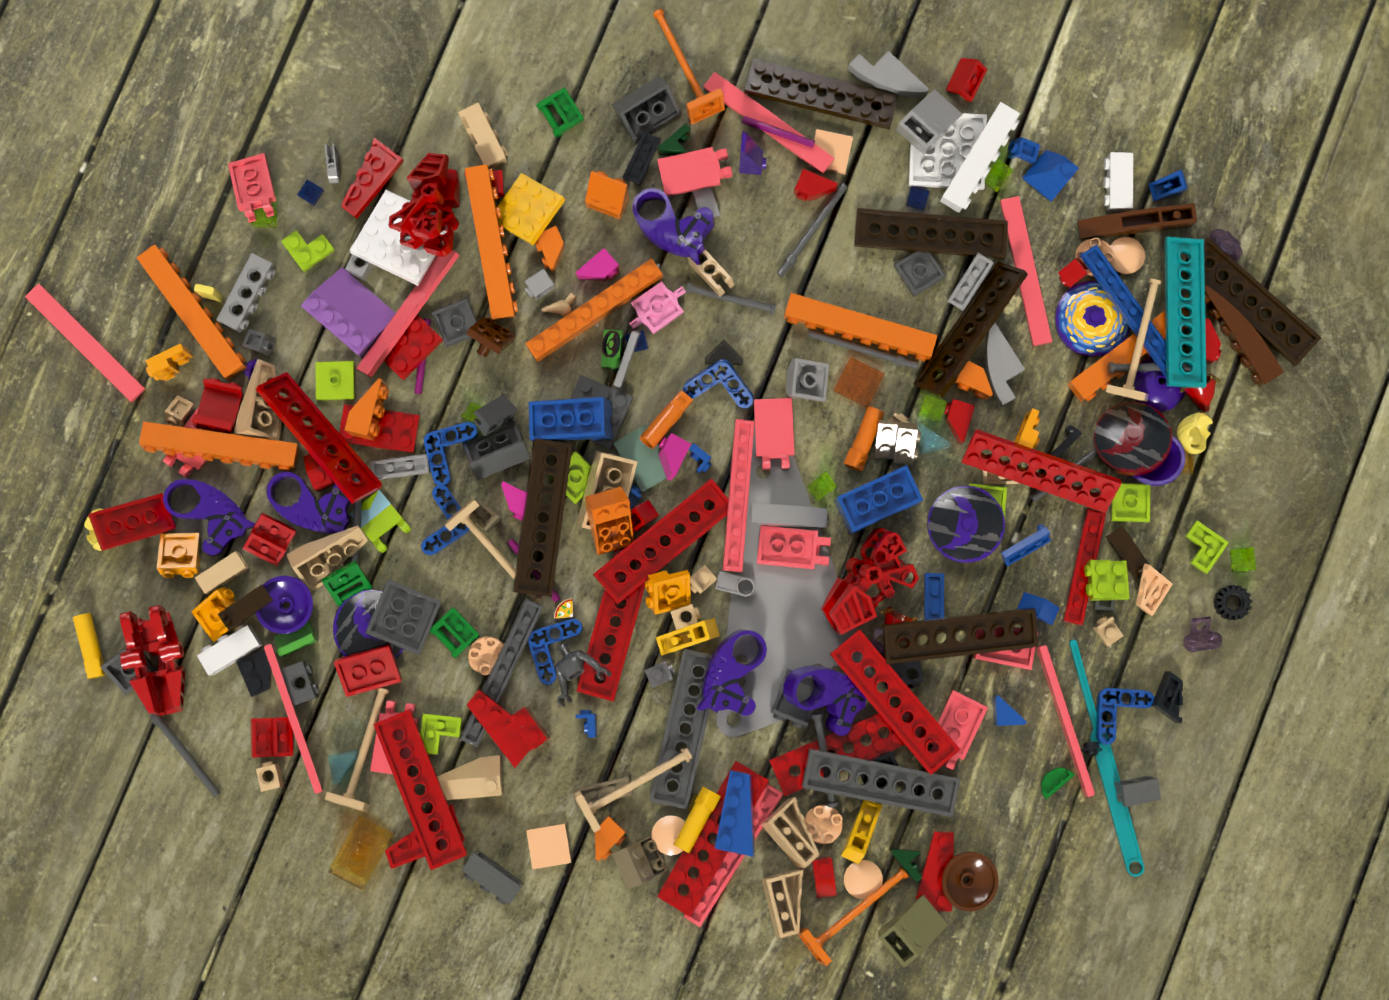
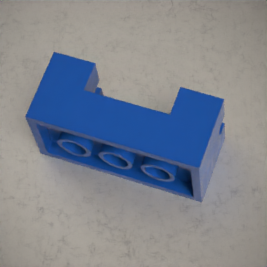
M605 397L529 402L530 440L533 441L534 438L550 441L613 440L612 424L610 422L612 402Z
M906 465L836 497L834 502L844 519V524L849 534L852 535L874 523L919 504L923 501V498Z

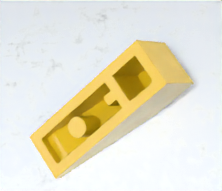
M715 618L658 636L656 640L663 656L720 637Z
M863 800L841 854L842 857L855 863H860L866 854L882 805L873 801Z

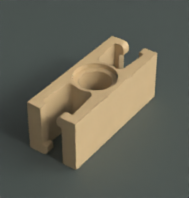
M706 250L699 255L700 259L705 258L706 260L702 265L695 264L687 257L690 266L719 297L725 293L722 287L716 284L719 278L725 280L729 288L734 286L732 277ZM710 269H714V270H715V271H714L713 273H711V274H708V273H707V271L710 270Z
M235 551L196 576L195 579L204 594L210 595L250 568L241 553Z

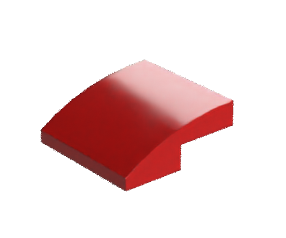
M262 512L242 549L278 566L296 533V529Z
M288 717L250 719L251 758L293 756V729Z

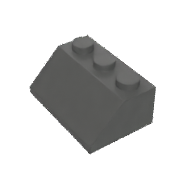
M660 76L611 104L618 119L634 143L640 140L644 131L650 134L682 114L668 84Z
M515 421L501 426L486 436L481 434L473 440L462 442L468 462L477 481L530 459Z
M478 849L472 853L462 869L465 873L464 877L472 882L476 880L481 884L479 887L487 893L490 891L496 895L495 899L504 905L506 903L510 905L525 884Z

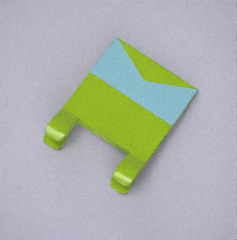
M380 490L362 503L361 529L381 553H384L387 547L379 538L396 524L404 533L411 531V527ZM354 510L350 513V515H351L352 518H353Z

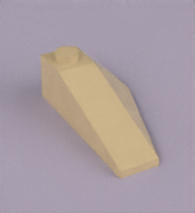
M260 359L256 361L237 415L235 435L279 441L282 420L256 391L258 385L276 377L275 365Z
M358 525L304 544L288 553L287 557L295 573L312 592L324 585L322 583L324 577L344 566L343 563L349 557H352L368 539Z

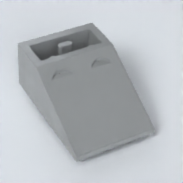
M934 89L902 119L896 131L925 155L962 116V113Z

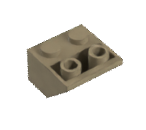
M652 835L612 853L627 890L642 885L668 871L660 851L657 850L656 842L652 840Z

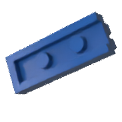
M1039 524L1036 533L1001 552L1004 564L1009 566L1051 542L1049 530L1043 524Z
M925 573L924 620L944 618V574Z

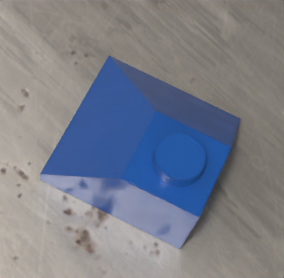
M1045 150L1022 179L1052 202L1079 168L1065 156Z

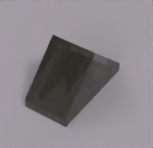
M725 339L704 360V365H712L720 359L728 360L731 365L742 366L743 358Z

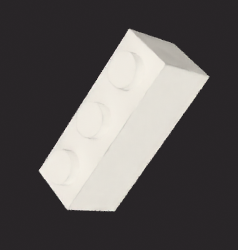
M1110 152L1107 158L1104 159L1106 177H1104L1103 186L1106 188V195H1104L1103 205L1108 213L1128 212L1133 209V153Z
M240 625L234 629L235 633L228 636L226 634L217 640V644L213 646L211 644L200 650L202 653L197 655L208 676H214L263 646L252 626Z

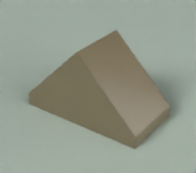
M479 499L477 503L480 506L470 515L472 519L489 533L501 518Z

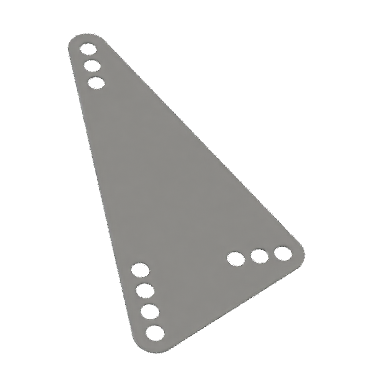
M755 423L743 571L734 572V575L750 578L755 584V590L748 597L731 593L726 637L738 630L757 632L765 640L767 653L764 661L758 667L744 675L745 685L741 687L744 691V696L750 697L755 701L756 708L754 712L748 716L740 715L741 722L736 727H732L727 723L728 714L734 711L725 709L717 712L716 721L718 728L723 734L730 737H738L780 722L781 720L773 718L774 713L770 711L787 669L795 670L814 664H820L830 669L834 666L839 667L829 654L857 631V628H854L842 635L837 634L821 610L838 577L827 546L820 545L819 556L829 557V566L815 564V570L757 564L761 525L751 524L752 503L812 507L794 456H789V469H781V458L770 459V475L767 478L761 479L756 475V469L762 465V459L756 457ZM783 527L818 531V537H823L820 528ZM743 580L738 584V589L742 594L747 595L753 590V586L750 581ZM749 634L740 636L733 645L732 656L744 655L748 663L752 662L758 654L757 641ZM853 652L852 660L857 663L862 660L861 652ZM870 666L864 670L865 676L869 678L873 676Z

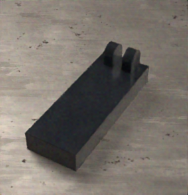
M646 131L643 132L623 175L624 179L639 186L641 185L661 142V138L655 137Z
M1072 425L1067 426L1064 431L1068 436L1050 455L1059 458L1082 433Z

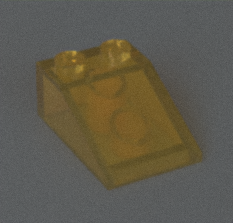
M359 816L332 862L329 873L364 890L394 833Z

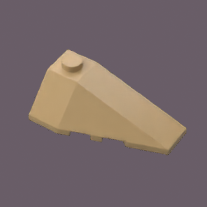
M501 755L480 757L437 776L446 800L504 794Z

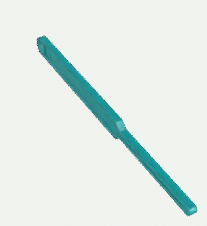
M1070 640L1069 647L1092 726V732L1089 736L1090 742H1098L1096 738L1097 713L1077 641ZM1107 732L1102 734V737L1106 740L1109 738ZM1099 743L1103 751L1098 752L1095 760L1124 865L1129 875L1138 877L1144 872V863L1128 806L1124 807L1122 802H1118L1114 782L1121 780L1111 744L1103 745ZM1134 861L1139 862L1141 865V870L1137 874H1133L1129 870L1130 864Z

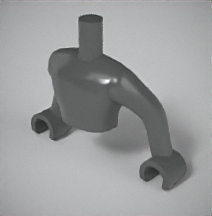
M567 644L560 645L559 648L563 658L555 666L561 687V695L558 696L557 703L565 707L564 700L569 703L572 702V698L568 696L567 680H573L585 672L583 661L597 671V677L601 680H605L604 673L610 677L612 672L603 668L597 660L584 651L576 650L570 653Z

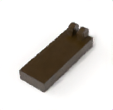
M1122 525L1105 537L1120 559L1127 561V569L1133 578L1137 579L1142 576L1144 564H1150Z
M261 584L218 613V616L230 631L274 600L263 584Z

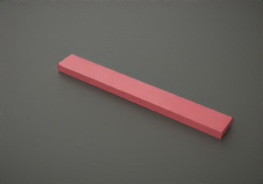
M716 72L704 84L703 88L709 93L721 88L724 94V104L742 117L746 116L803 136ZM763 131L821 174L825 173L835 159L816 144L811 148Z
M1017 196L1000 200L1003 218L1005 221H1008L1007 236L1014 267L1023 269L1028 274L1019 289L1032 346L1048 344L1052 342L1020 198Z
M452 250L447 256H437L420 284L414 287L357 366V370L372 378L458 259L459 254Z
M39 283L25 296L130 402H133L146 390Z
M735 419L723 571H743L755 421Z
M272 644L266 645L264 649L313 790L316 794L320 793L323 789Z
M1046 645L1036 647L1083 794L1086 797L1093 796L1095 792Z
M767 784L753 809L755 839L763 828L761 823L771 815L783 796V793ZM728 852L692 917L685 914L684 917L701 927L745 855Z

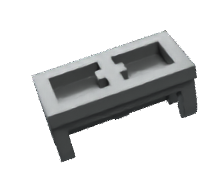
M503 394L477 409L474 413L477 416L474 423L483 432L482 434L486 436L512 421L517 408Z
M1148 775L1114 782L1117 800L1122 802L1124 807L1161 800L1158 778Z

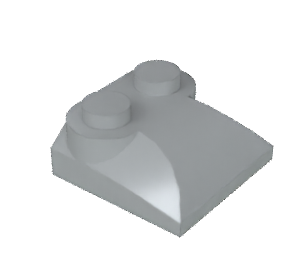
M793 358L787 371L786 393L788 397L826 402L829 364Z

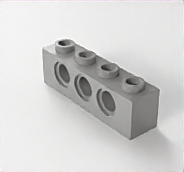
M251 253L216 319L220 324L239 333L248 327V319L251 313L256 311L260 296L262 297L265 294L268 281L272 280L275 275L276 267L274 264ZM255 274H261L258 281H253ZM252 290L251 296L244 298V293ZM243 307V312L235 315L236 309Z

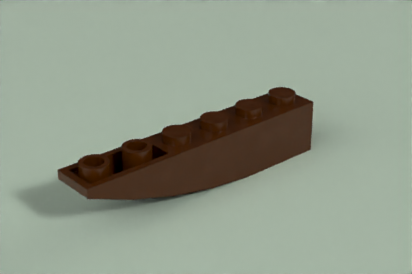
M1195 203L1134 210L1078 220L1079 240L1189 228L1197 222Z
M1206 285L1205 304L1210 308L1212 318L1220 324V330L1223 335L1229 338L1231 348L1241 357L1242 365L1248 368L1252 381L1261 387L1283 374L1284 371L1252 324L1225 298Z

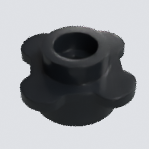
M1099 742L1084 743L1083 749H1081V752L1087 756H1096L1098 752L1103 751L1099 746Z

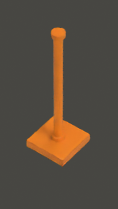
M659 9L653 13V16L658 20L697 99L686 103L688 120L693 125L725 110L724 94L721 88L706 95L703 94L664 17V11Z
M902 867L898 869V873L818 938H814L806 928L801 927L797 935L819 964L827 966L832 961L822 948L828 939L900 880L908 877V874Z

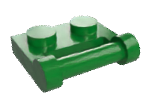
M565 87L536 105L552 127V133L555 137L561 136L567 130L584 121L582 114ZM550 104L554 106L564 122L563 125H558L548 108Z
M356 560L322 579V583L338 606H341L346 599L358 592L373 588ZM360 581L362 582L361 584L355 586L354 588L348 590L347 592H345V593H343V594H341V595L338 594V593L344 591L345 589H347V588L353 586L354 584H356V583H358V582H360Z
M454 607L434 624L429 631L447 647L454 659L480 636ZM443 625L461 643L458 648L440 630Z

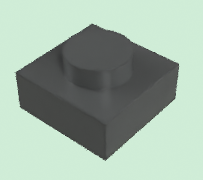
M1115 600L1094 601L1093 610L1113 612Z

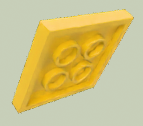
M521 173L498 205L501 211V218H498L499 225H503L505 230L533 246L565 202V198Z

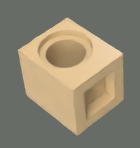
M692 604L670 611L676 630L698 623L697 619L701 618L698 608H693ZM685 611L690 612L692 615V619L689 622H683L680 618L681 614Z
M273 761L262 763V768L256 769L261 792L284 786L279 764L273 765ZM268 770L274 774L272 781L266 779V772Z

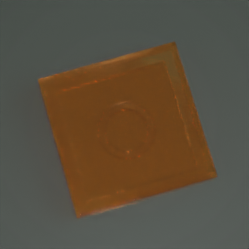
M850 357L833 391L867 408L884 373Z

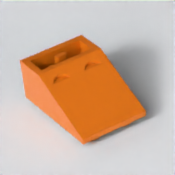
M591 171L585 199L586 207L621 220L629 201L628 185L620 178L612 179L607 177L608 175L602 171Z
M379 378L349 411L345 431L351 436L373 441L375 436H378L380 431V425H378L379 418L383 417L385 407H383L384 399L387 400L389 395L388 385Z
M622 486L585 497L587 516L597 555L627 547L634 541L629 498Z

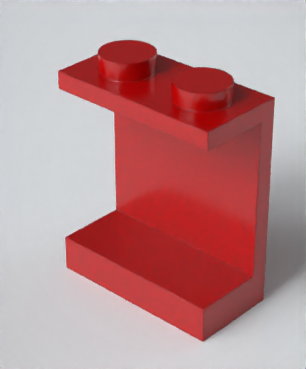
M216 378L204 379V390L197 415L194 414L192 419L194 427L233 434L243 397L242 387L234 382L222 383Z
M523 707L508 718L531 751L550 739L528 707Z

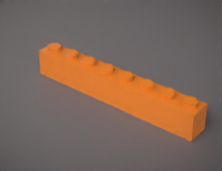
M487 164L464 168L492 320L516 317L515 312H518L517 301H513L512 293H515L514 284L509 281V274L512 273L510 263H506L505 256L508 255L507 245L502 242V237H505L503 225H499L498 218H501L500 207H496L495 199H498L496 187L493 188L491 180H495L493 169H489Z
M154 244L137 256V260L222 376L230 381L246 369L247 366L244 364L246 359L240 352L236 353L233 349L235 346L233 341L229 337L225 338L222 334L224 331L222 326L218 322H213L211 319L213 314L207 307H202L200 304L202 299L196 292H191L189 289L191 284L185 277H180L178 274L180 269L174 262H169L167 259L169 254L166 250Z
M651 258L525 343L537 363L659 282L663 279L662 272Z
M793 293L790 294L784 318L791 324H798L799 322L805 324V327L809 329H823V332L826 334L834 335V333H837L847 340H852L853 338L860 340V343L864 345H878V348L881 350L889 351V349L897 351V354L903 356L913 355L919 361L930 360L937 339V335Z
M1189 293L1184 298H1189ZM1182 308L1181 313L1188 317V309ZM1164 311L1151 322L1166 342ZM1182 326L1181 330L1183 331V330L1186 329L1187 327H1186V326ZM1135 334L1067 384L1080 402L1085 399L1090 401L1097 395L1095 391L1099 388L1102 390L1106 389L1107 384H1112L1111 379L1115 376L1119 379L1127 373V371L1109 374L1107 365L1109 362H1114V364H1131L1137 341ZM1143 346L1141 357L1145 354L1150 356Z
M144 421L139 440L140 446L146 452L155 453L157 450L163 451L166 455L178 453L183 454L182 456L187 458L199 456L207 461L220 459L221 462L232 464L234 461L240 462L243 466L255 464L264 469L276 467L284 472L296 470L300 449L297 443Z

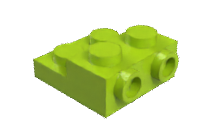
M1090 560L1087 562V565L1084 567L1085 576H1088L1086 594L1089 596L1090 601L1130 599L1127 561Z

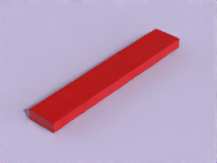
M1090 509L1086 510L1063 617L1064 622L1083 625L1089 598L1086 594L1088 576H1085L1084 567L1088 561L1097 560L1106 513Z

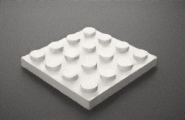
M962 113V116L925 155L910 143L908 186L948 188L987 125V115ZM981 177L979 180L981 186L978 190H984L985 178Z
M385 190L352 245L350 253L418 286L436 255L427 253L423 248L424 244L416 250L400 244V232L390 229L388 226L389 216L401 210L402 205L410 201ZM402 218L396 219L393 224L401 222ZM444 230L440 234L443 235L447 232ZM407 236L405 241L410 240L411 236Z

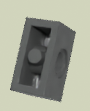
M306 661L280 669L293 706L319 698L317 694L320 693L319 687L316 682H313L311 677L313 675L312 667ZM301 677L306 681L303 688H299L297 685V681Z

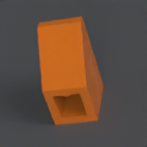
M557 226L544 230L535 242L538 252H543L544 257L541 259L545 269L549 268L551 273L556 270L565 248Z
M968 361L954 384L958 385L957 388L962 391L968 392L969 390L975 393L974 396L979 399H989L993 392L984 368Z
M610 815L599 825L601 829L595 832V859L597 861L601 858L605 860L612 853L610 850L614 844L619 846L626 838L624 836L626 831Z

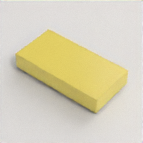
M195 284L194 291L202 298L222 303L223 296L214 287Z

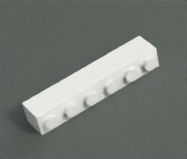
M1000 102L940 202L960 213L962 208L967 209L971 202L969 196L972 192L976 194L981 186V183H979L980 178H986L991 169L988 167L991 160L993 162L996 161L1001 153L998 151L1001 145L1005 146L1010 138L1007 135L1010 129L1014 131L1020 122L1017 120L1019 112Z

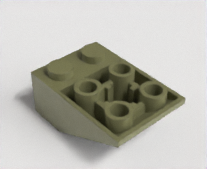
M922 895L879 929L878 937L905 968L948 926V923L928 899Z

